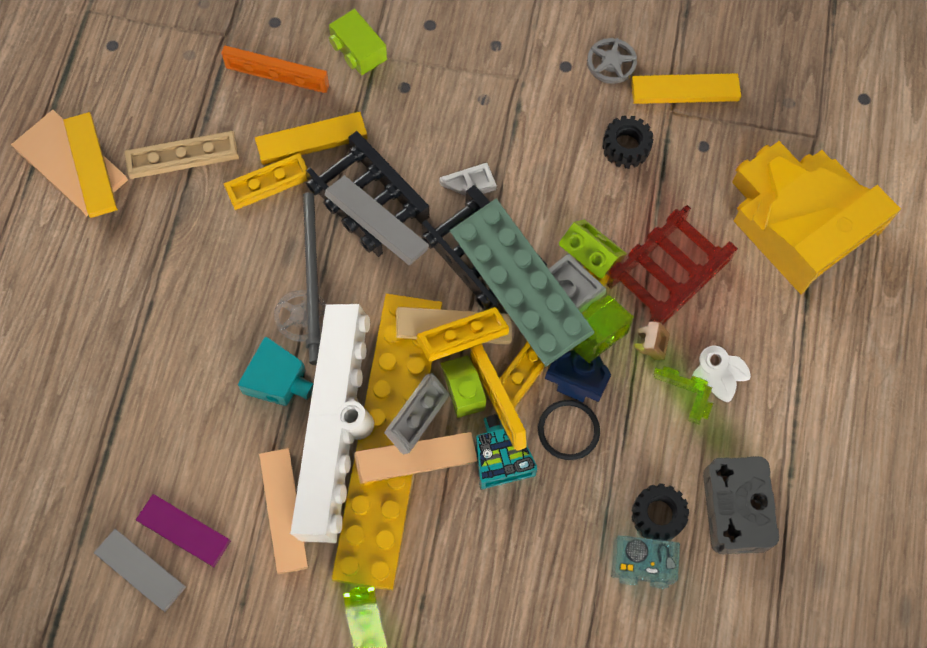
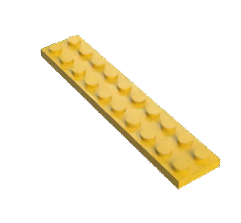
M393 294L385 295L364 408L373 417L374 428L369 436L358 440L356 452L394 445L384 433L423 378L431 373L433 361H428L417 339L396 338L397 308L442 310V302ZM354 458L332 581L394 590L413 474L360 484Z

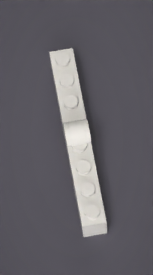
M359 304L326 305L290 533L301 542H337V534L341 532L343 524L342 516L340 515L341 506L347 496L345 477L351 467L349 456L350 444L354 442V439L366 438L374 428L373 417L357 399L358 387L362 385L363 380L361 362L366 357L365 334L370 329L369 316Z

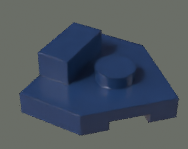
M595 342L585 344L582 348L568 351L552 362L545 379L558 384L557 392L578 401L584 402L585 398L588 397L599 402L610 380L611 373L607 365H604L599 356V350Z

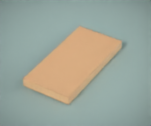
M52 110L15 140L11 146L85 216H88L63 118ZM103 155L114 193L128 179L126 175Z

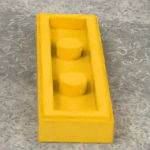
M298 153L223 184L234 209L237 210L308 181L305 171L308 168L301 154Z
M494 307L418 333L417 342L428 361L431 362L508 335L509 326L498 309Z

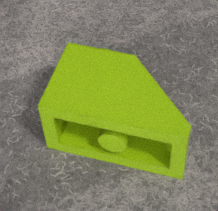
M469 356L440 363L457 418L484 411L486 397L478 373Z

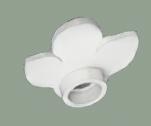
M709 346L700 354V365L692 374V385L696 393H702L710 388L717 398L730 402L736 391V381H746L751 376L748 366L740 357L729 356L726 350L720 346ZM714 354L720 360L716 366L710 362V357Z

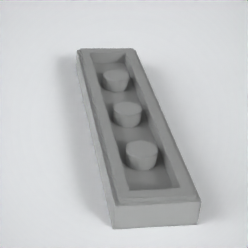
M345 175L326 189L324 195L409 266L427 251L429 244Z

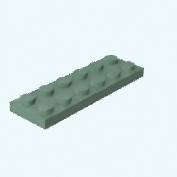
M497 198L449 230L545 367L594 334L590 324Z

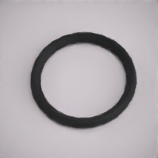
M561 400L548 406L542 413L538 423V435L540 442L551 455L563 460H577L590 454L596 447L600 437V424L594 412L587 405L575 400ZM558 407H578L591 418L594 426V436L590 445L585 450L575 454H564L549 445L544 434V424L548 415Z

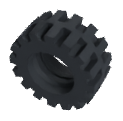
M625 115L621 116L620 120L615 118L612 123H609L604 134L602 149H604L605 157L609 156L608 161L610 163L615 161L617 167H620L622 164L626 169H629L630 165H633L635 168L639 166V163L643 164L646 161L654 139H652L653 132L649 131L650 126L648 123L643 125V119L640 118L637 121L635 120L636 116H631L630 119H627ZM620 136H631L637 140L639 146L633 149L622 147L617 142V138Z
M665 484L649 486L638 495L632 506L633 515L631 517L632 522L636 524V530H640L643 537L651 538L650 541L656 542L661 540V542L673 539L684 529L688 522V502L686 499L683 500L681 497L683 494L680 491L676 492L674 490L675 487L671 485L669 487H665ZM662 501L669 505L673 515L672 520L668 524L658 525L651 521L648 516V507L652 502Z

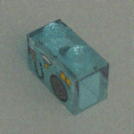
M618 535L613 544L611 578H619V583L626 585H637L638 581L650 582V587L669 588V584L673 585L678 581L680 543Z

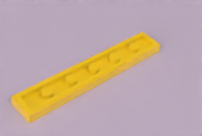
M583 266L595 279H597L605 287V285L608 283L610 279V276L606 274L603 278H598L594 273H592L589 269ZM528 342L525 343L499 378L514 408H516L545 368Z

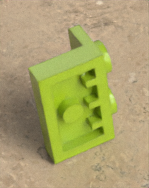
M585 219L573 222L559 242L560 247L598 278H603L613 265L620 263L627 255L625 251Z

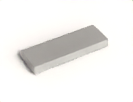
M433 373L423 378L384 432L402 455L411 452L450 395Z
M116 529L110 533L94 552L95 555L164 612L167 611L186 588V586Z

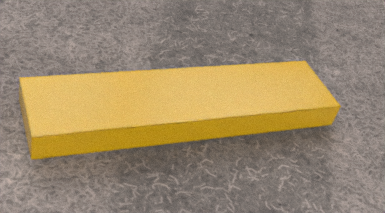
M738 73L632 76L631 80L633 104L739 101L741 98Z
M88 112L63 119L89 217L93 218L118 210L91 113Z
M356 112L255 137L261 163L265 165L298 153L305 155L349 144L348 137L355 131H358L365 140L368 139L361 112Z
M479 344L471 347V361L514 450L519 451L527 448L526 430L483 345Z

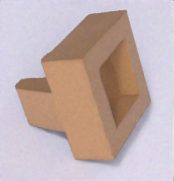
M649 322L647 327L639 328L637 331L641 338H645V342L641 344L635 343L634 347L639 353L651 356L653 360H665L670 333L660 322Z

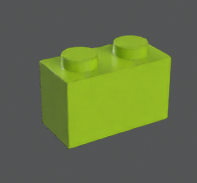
M356 9L351 10L329 24V41L336 51L340 50L348 66L351 69L355 68L361 76L387 60L386 44Z

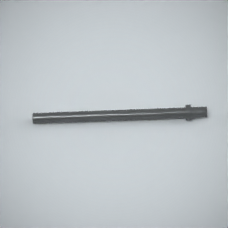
M307 192L303 194L308 315L306 348L309 349V363L317 365L321 338L314 194Z

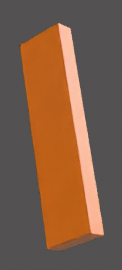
M224 45L221 52L227 69L322 93H327L329 80L325 70Z

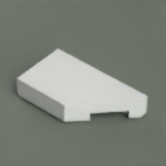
M488 163L439 178L441 186L466 196V190L473 185L483 194L494 191L497 188Z

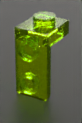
M663 366L662 369L655 368L653 373L655 379L697 393L689 415V422L700 425L702 418L708 420L714 403L709 401L712 387L707 386L708 382L695 376H691V379L679 376L680 372L667 366Z
M356 587L350 590L349 593H345V611L354 648H387L374 587Z

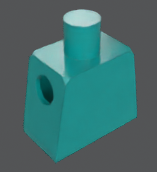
M264 337L237 385L244 395L287 406L294 394L308 400L312 395L314 383L303 379L306 369L301 360L271 339Z

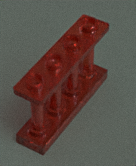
M688 205L680 211L675 209L667 217V223L662 228L659 226L655 227L647 236L648 241L642 246L637 244L627 255L629 258L623 264L621 262L616 263L608 272L610 277L607 286L612 289L619 282L625 285L650 309L649 313L652 316L649 322H660L664 325L733 259L738 250L730 241L723 248L714 246L687 222L686 219L691 210ZM678 228L708 255L707 259L709 261L704 266L700 263L697 265L667 237ZM658 245L689 273L690 279L685 284L682 282L677 283L648 256ZM639 263L670 291L669 295L671 297L665 303L662 300L658 301L628 274Z

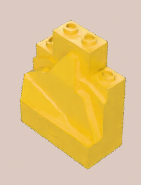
M780 141L771 147L765 145L757 152L753 160H744L735 169L737 173L732 181L735 187L747 198L737 207L738 213L734 219L735 224L800 295L807 290L816 278L874 234L877 236L882 234L901 210L878 184L872 189L860 185L836 159H831L823 150H820L813 156L808 154L799 162Z

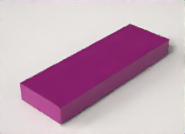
M152 494L135 519L140 524L213 568L231 542L227 537Z

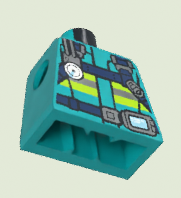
M493 414L485 417L483 421L487 433L476 436L480 489L536 476L538 468L528 446L519 451L514 450L498 415Z

